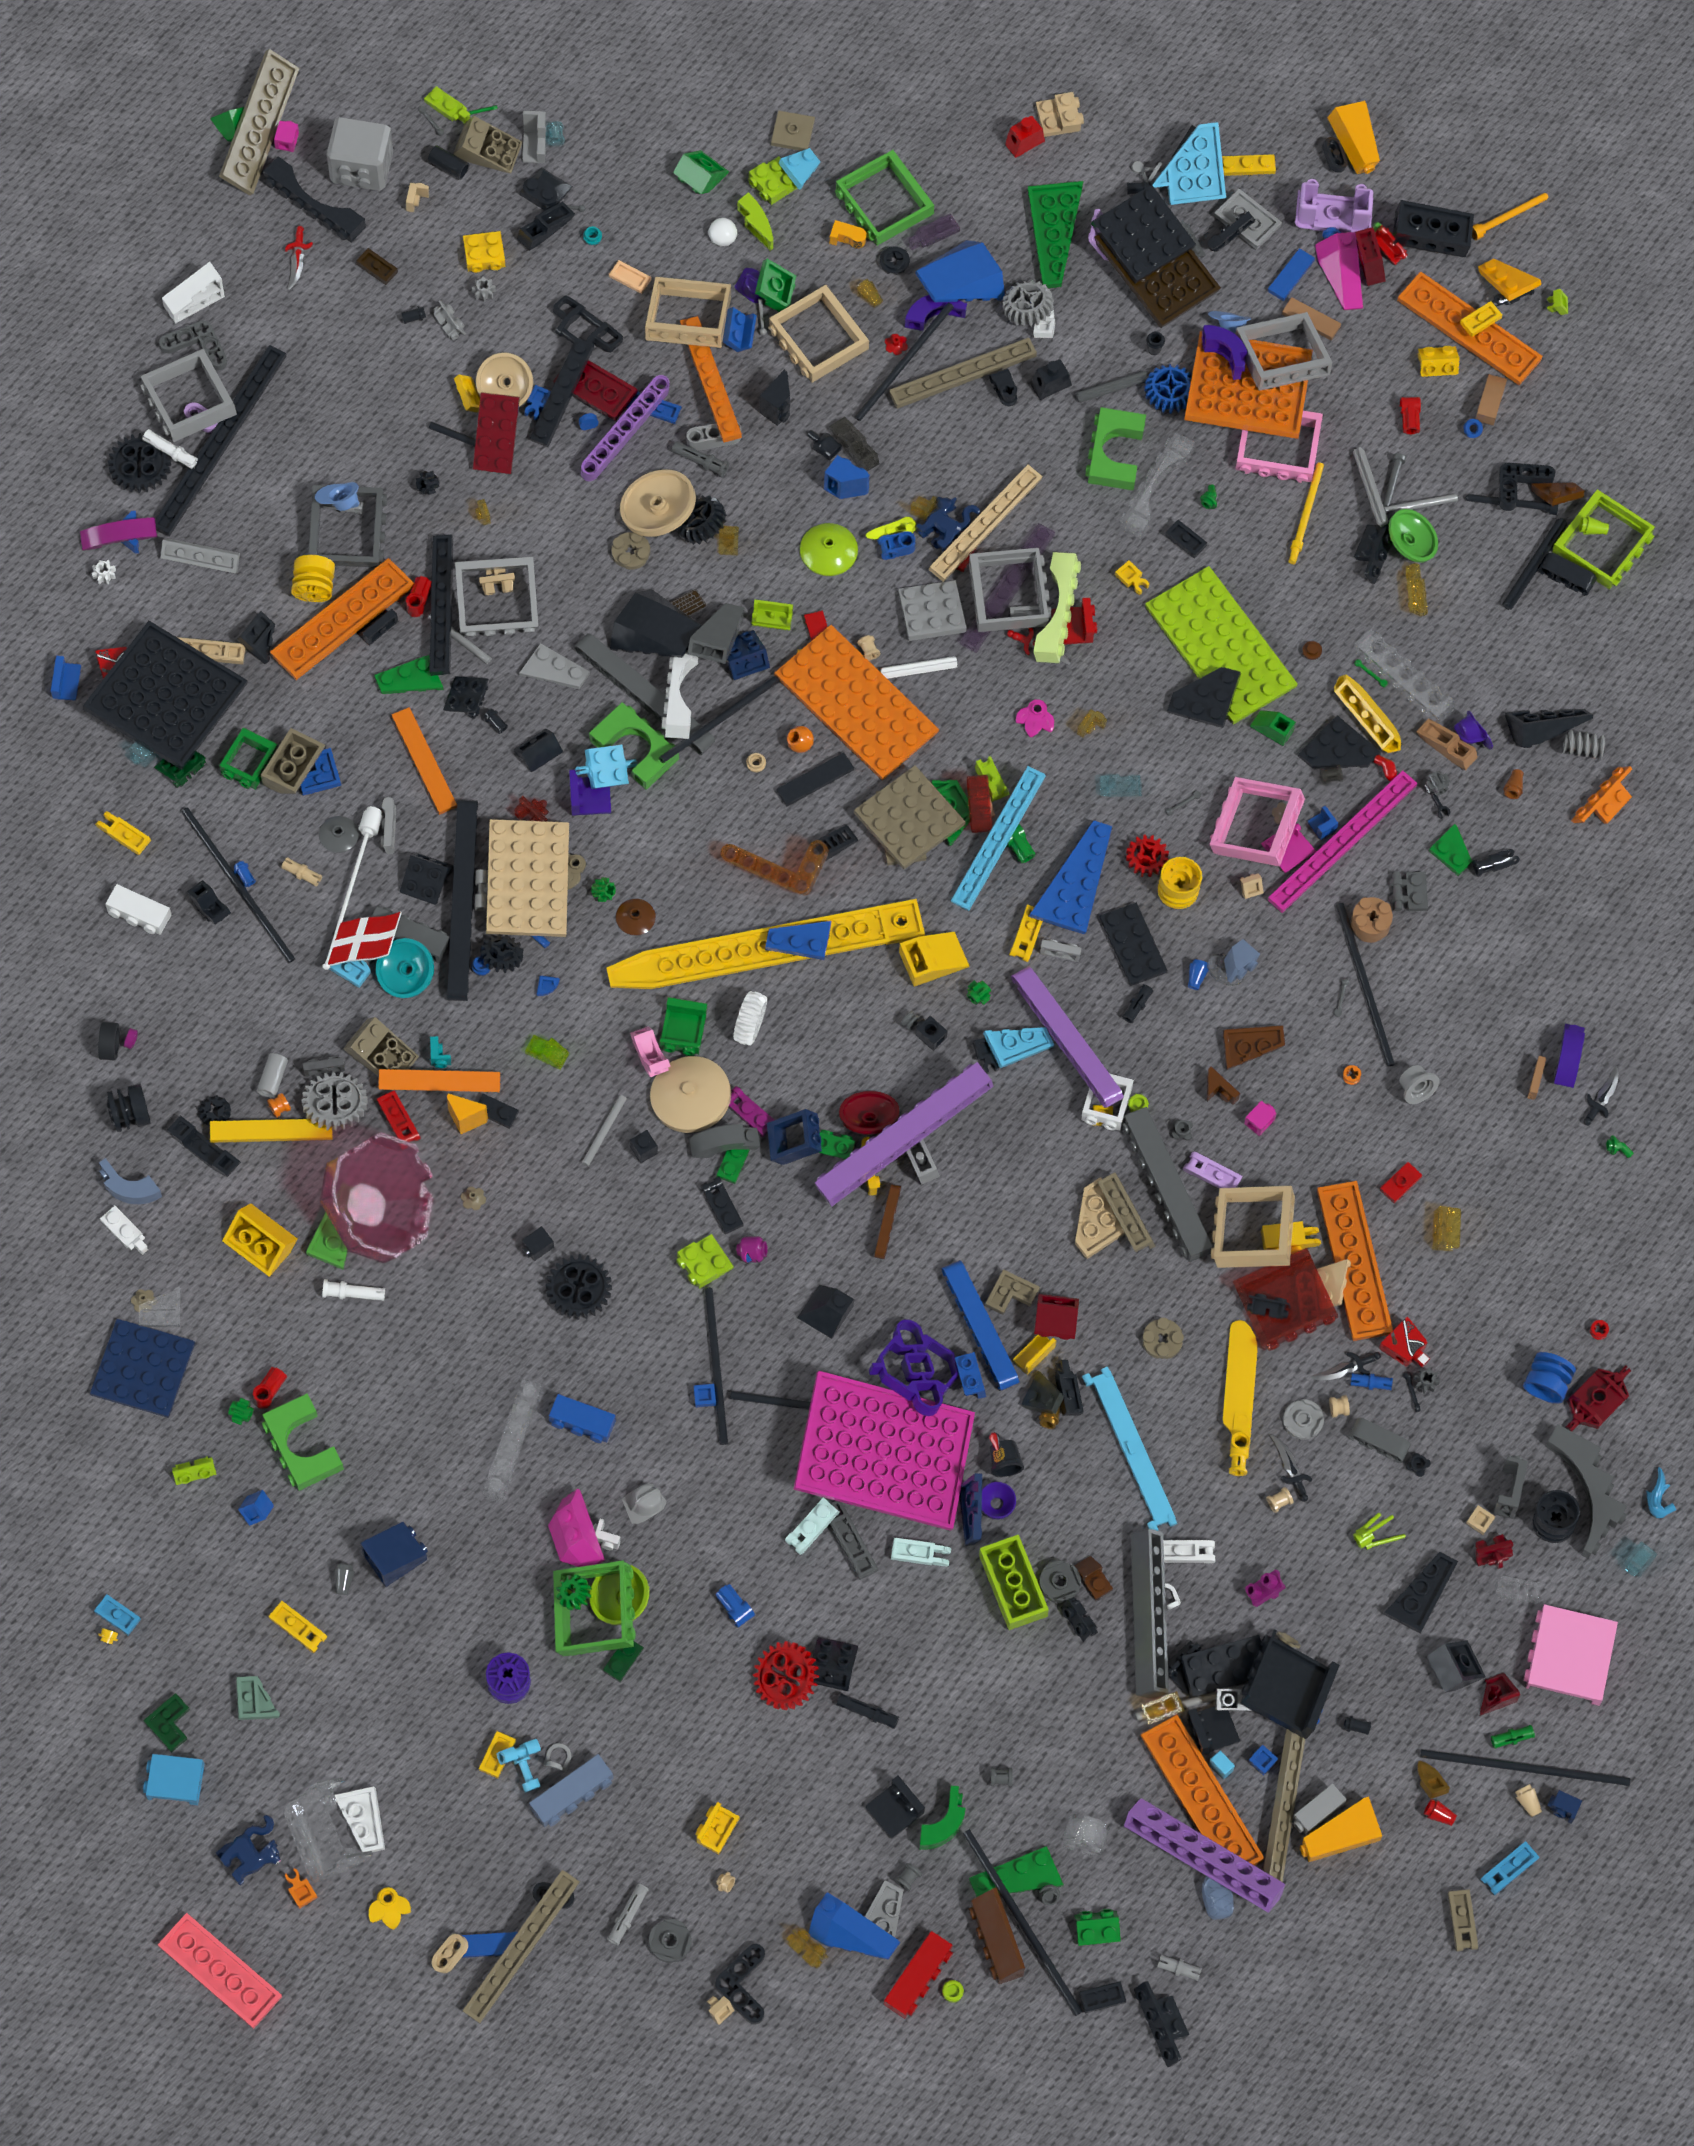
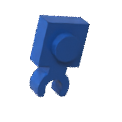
M535 385L527 400L529 406L525 408V416L527 417L530 412H534V420H537L539 418V409L543 410L551 391Z

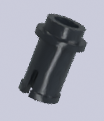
M1146 180L1138 183L1127 182V195L1139 193L1149 187L1150 182H1146Z
M417 306L416 309L401 312L404 324L420 319L423 321V318H426L424 307Z
M490 709L485 713V721L489 722L498 734L508 728V725L499 717L497 710Z
M1353 1716L1345 1718L1343 1729H1346L1347 1732L1351 1730L1368 1735L1371 1722L1355 1719Z

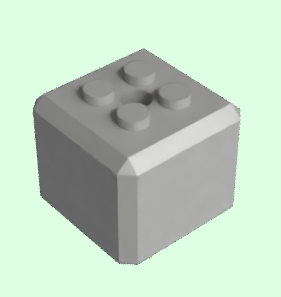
M336 118L327 150L331 181L335 184L379 191L385 188L393 156L391 128L384 124Z

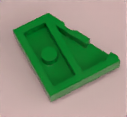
M1456 824L1429 849L1430 853L1457 876L1472 863V859Z

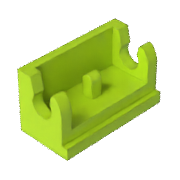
M754 600L752 626L790 631L793 604Z
M989 756L988 760L984 763L981 759L977 760L975 770L987 794H990L991 802L1010 794L992 757Z

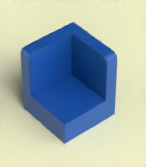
M1326 806L1321 808L1320 814L1308 820V824L1320 840L1337 831L1338 822Z
M264 1490L248 1495L238 1510L250 1526L265 1520L274 1505Z

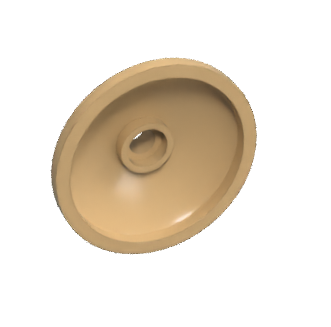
M498 353L490 356L481 364L476 376V387L479 396H481V392L520 397V407L531 395L533 375L528 364L519 356L511 353ZM506 378L510 379L509 385H505L504 380Z

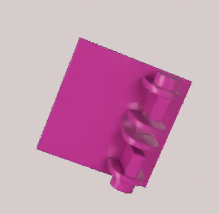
M1298 823L1294 827L1281 865L1279 866L1284 873L1316 853V850L1300 832L1301 826ZM1276 834L1261 843L1267 852H1270Z

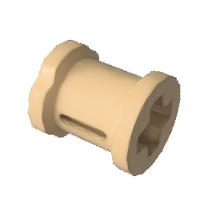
M870 635L861 638L857 642L864 652V658L868 661L878 658L881 654L876 649L874 637Z
M1283 1487L1279 1493L1266 1497L1269 1506L1275 1513L1281 1507L1294 1503L1286 1487Z

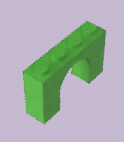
M1101 407L1100 414L1095 415L1094 425L1097 426V431H1093L1091 442L1094 443V448L1089 450L1088 459L1092 461L1091 465H1087L1085 476L1089 477V484L1134 491L1137 465L1112 461L1105 455L1102 447L1108 440L1115 437L1142 440L1146 414Z
M622 702L589 733V738L597 748L612 746L619 738L626 735H637L644 738L649 743L651 749L649 754L632 770V778L647 790L679 760V753L665 763H661L659 757L674 747L675 744L668 743L660 731L652 729L645 718L641 719L636 715V711L631 706H626Z
M308 1393L262 1414L264 1422L261 1423L266 1434L270 1432L273 1438L270 1440L274 1451L279 1450L282 1456L279 1458L283 1469L288 1468L290 1472L288 1479L292 1487L297 1486L300 1491L344 1470L334 1446L311 1457L297 1456L287 1446L288 1436L294 1428L317 1417L316 1409Z

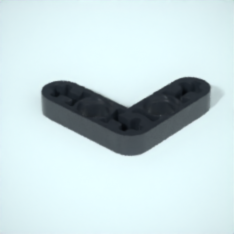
M1502 464L1499 471L1500 508L1505 511H1512L1516 508L1517 483H1553L1556 473L1555 469L1548 465ZM1528 471V472H1530L1532 475H1531V476H1525L1522 472ZM1509 484V485H1511L1513 488H1512V489H1506V488L1503 487V485ZM1507 496H1510V498H1509V502H1510V503H1508L1507 500H1506V497H1507Z
M760 1944L750 1945L716 1978L715 1982L717 1991L722 1996H725L749 2023L754 2025L763 2021L764 2009L740 1983L763 1962L765 1950ZM751 1950H760V1958L754 1957L750 1962L753 1966L750 1967L743 1957L746 1956L748 1960L752 1956ZM740 1963L746 1966V1972L742 1975L734 1971V1967ZM721 1979L724 1981L730 1980L729 1986L732 1989L735 1986L738 1988L732 1992L730 1997L727 1995L730 1993V1990L727 1987H720ZM739 1993L746 1997L745 2003L741 2005L734 2002L735 1995ZM751 2001L753 2004L750 2005V2008L753 2011L758 2009L760 2011V2018H750L751 2012L748 2009L744 2012L742 2009L747 2007Z

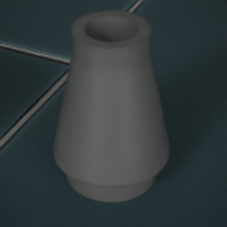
M337 1564V1569H334L335 1594L348 1595L355 1573L353 1571L354 1566Z

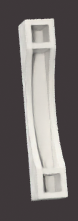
M688 651L683 658L670 657L669 669H672V672H668L667 684H670V687H666V699H669V701L664 703V714H667V717H663L662 729H666L665 737L689 739L691 711L685 705L679 689L687 673L698 664V657L689 655Z

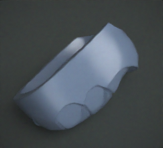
M1206 1876L1202 1883V1897L1208 1916L1214 1920L1229 1918L1234 1911L1233 1892Z

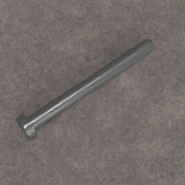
M1395 453L1393 455L1392 461L1394 465L1383 500V507L1390 506L1401 465L1406 461V456L1403 454Z

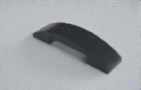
M181 1115L167 1129L181 1145L223 1176L228 1177L241 1163L228 1151H223L214 1143H210L208 1138L197 1131L196 1127Z

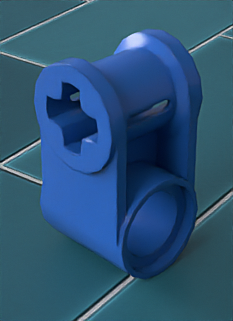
M909 531L884 535L877 540L882 549L881 557L883 560L909 555L916 549L915 536ZM904 542H910L911 544H909V545H904L903 543H904Z

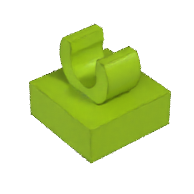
M1561 289L1553 290V296L1548 297L1547 301L1554 304L1548 306L1547 309L1552 313L1558 311L1560 315L1568 314V297Z

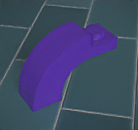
M930 295L920 298L909 309L905 318V328L924 331L926 322L938 315L948 302H934ZM960 300L949 302L954 308L948 315L965 318L967 303Z
M1204 325L1202 332L1204 352H1214L1224 356L1230 364L1233 380L1241 379L1242 371H1245L1247 349L1242 340L1231 331L1222 327Z
M1565 1024L1554 1084L1574 1088L1585 1037L1584 1027Z

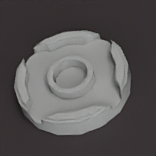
M1302 1399L1292 1402L1286 1408L1283 1424L1291 1436L1300 1440H1307L1317 1436L1322 1430L1324 1417L1321 1408L1315 1402Z

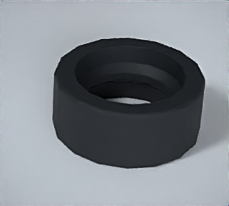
M102 1022L98 1038L99 1059L116 1060L120 1042L119 1023Z

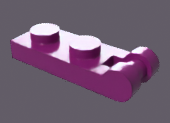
M738 1086L731 1090V1100L728 1108L751 1128H757L758 1134L764 1137L768 1133L767 1123L774 1121V1119L745 1095ZM737 1098L741 1100L738 1105L734 1103Z

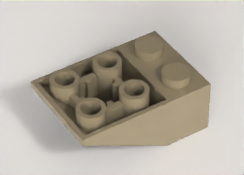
M473 116L463 126L454 155L466 162L511 174L522 141Z
M376 1017L368 1018L343 1048L351 1057L378 1076L379 1069L409 1070L419 1057Z

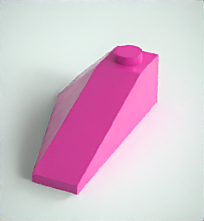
M1355 232L1336 233L1315 244L1318 263L1333 287L1334 293L1343 309H1363Z

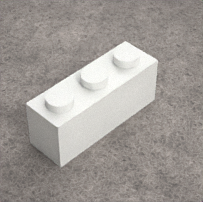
M116 884L106 902L109 915L114 918H124L132 926H142L150 934L157 933L161 935L171 917L169 907Z

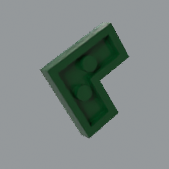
M175 1693L143 1720L171 1753L187 1740L185 1734L175 1723L189 1712L190 1708Z

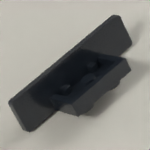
M1394 510L1389 511L1387 516L1388 524L1383 527L1367 524L1354 555L1358 561L1369 562L1364 574L1371 584H1375L1380 576L1390 546L1393 544L1389 534V521L1395 514Z
M1145 1981L1134 1988V1992L1159 2047L1166 2066L1171 2067L1182 2059L1174 2041L1189 2036V2032L1173 1996L1156 2000L1149 1982Z

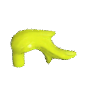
M904 517L866 533V537L869 539H879L884 535H892L904 531L913 533L916 530L917 524L912 517Z

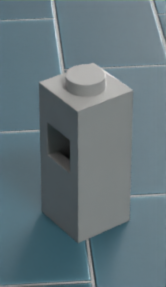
M1331 1784L1294 1815V1827L1300 1833L1304 1832L1308 1835L1341 1808L1347 1799L1334 1784Z

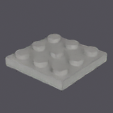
M956 580L898 589L909 641L966 632L967 628Z

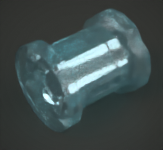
M558 121L550 122L547 125L550 134L548 139L549 145H563L565 143L562 133L564 129L563 123Z

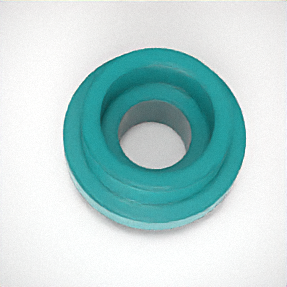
M588 227L583 233V239L589 245H596L602 240V232L597 227ZM590 235H595L596 237H595V238H590L589 236H590Z

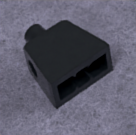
M1058 359L1038 368L1031 386L1038 398L1042 400L1072 386L1068 370L1061 359Z

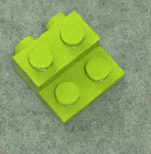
M779 156L768 164L763 162L749 171L748 181L753 188L756 187L760 191L761 198L764 201H768L771 205L797 189L796 185L779 165L781 159Z
M712 1234L697 1243L689 1244L677 1252L678 1258L676 1261L681 1269L685 1268L687 1270L689 1281L693 1286L696 1284L699 1289L734 1268Z

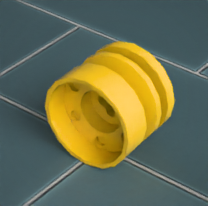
M302 555L296 558L293 570L295 577L292 579L293 585L291 588L292 595L306 602H325L330 600L332 597L335 563L319 555Z
M1175 857L1164 864L1158 884V895L1165 905L1174 909H1184L1196 902L1202 882V871L1199 865L1186 857Z

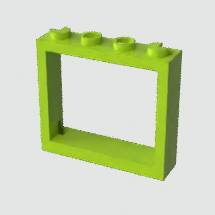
M1597 489L1554 544L1552 553L1591 571L1596 575V581L1610 590L1613 585L1617 586L1623 578L1621 576L1624 571L1628 572L1633 565L1632 560L1635 557L1638 559L1644 551L1642 547L1645 544L1649 545L1654 538L1652 534L1655 526ZM1597 506L1643 535L1611 577L1566 548L1579 531L1581 518L1590 516Z

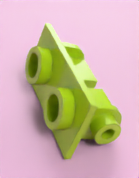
M206 1456L194 1460V1466L190 1465V1461L176 1464V1467L172 1468L176 1485L187 1484L191 1481L217 1475L212 1457L208 1458Z

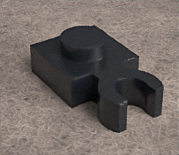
M986 1039L974 1040L973 1046L977 1060L984 1061L982 1069L987 1074L989 1072L988 1065H992L994 1070L998 1071L999 1065L994 1060L995 1057Z

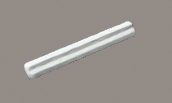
M953 656L881 668V673L888 679L957 667V659Z

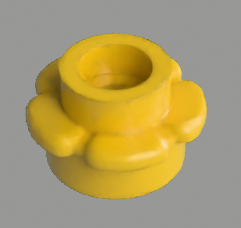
M102 1628L101 1633H98L101 1636L100 1641L113 1644V1641H118L117 1632Z

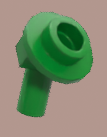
M1209 485L1208 491L1200 497L1201 504L1206 509H1215L1217 507L1215 485Z
M1614 1135L1607 1139L1606 1149L1610 1151L1611 1155H1615L1619 1150L1627 1158L1634 1154L1625 1143L1620 1142Z

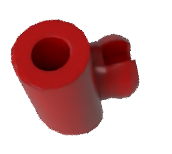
M1380 755L1375 757L1374 763L1381 766L1385 777L1392 781L1397 776L1395 763Z

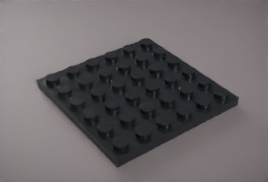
M148 621L84 703L83 710L182 770L245 688L248 680L151 621Z

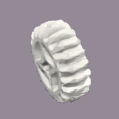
M750 991L744 998L733 1036L734 1040L740 1044L752 1045L755 1041L766 1010L767 997L765 995Z

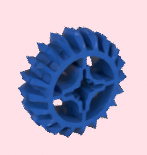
M1163 364L1160 369L1155 367L1154 372L1149 373V378L1146 379V386L1144 388L1146 399H1150V405L1155 404L1156 410L1162 407L1163 413L1166 409H1169L1170 414L1173 412V409L1178 413L1181 408L1185 410L1192 379L1191 372L1186 373L1185 367L1180 370L1178 364L1175 368L1171 364L1167 368ZM1169 383L1170 387L1172 388V393H1170Z

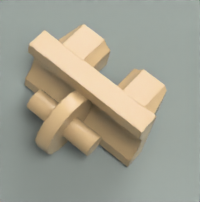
M505 569L486 570V575L494 574V576L479 578V583L485 596L495 594L494 584L500 583L502 584L503 593L513 592L514 573L498 575L499 573H506Z

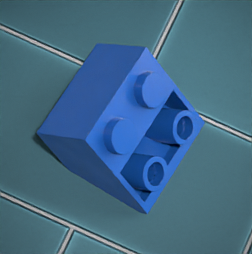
M837 455L824 473V490L839 499L867 495L869 492L870 474L865 469L853 465L847 458H841Z

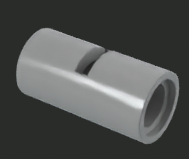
M275 1053L269 1054L257 1088L258 1094L269 1098L276 1097L288 1063L287 1058Z

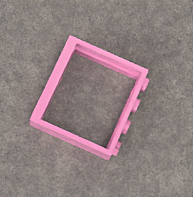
M1303 411L1301 426L1314 428L1308 468L1244 458L1248 431L1242 430L1235 470L1245 471V474L1250 472L1258 473L1262 477L1276 476L1280 480L1294 479L1299 483H1302V481L1312 482L1323 414Z
M1235 777L1232 786L1228 789L1227 800L1222 804V813L1216 820L1214 834L1210 836V846L1213 853L1280 866L1305 800L1301 789ZM1243 793L1288 801L1270 852L1224 844Z

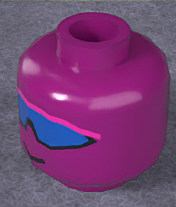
M745 1236L741 1239L740 1244H737V1255L745 1263H759L764 1257H767V1242L763 1241L760 1236Z

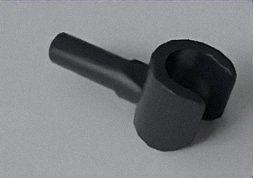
M1433 794L1432 798L1438 808L1437 816L1440 819L1443 818L1441 811H1445L1447 816H1449L1450 809L1447 806H1443L1438 796Z

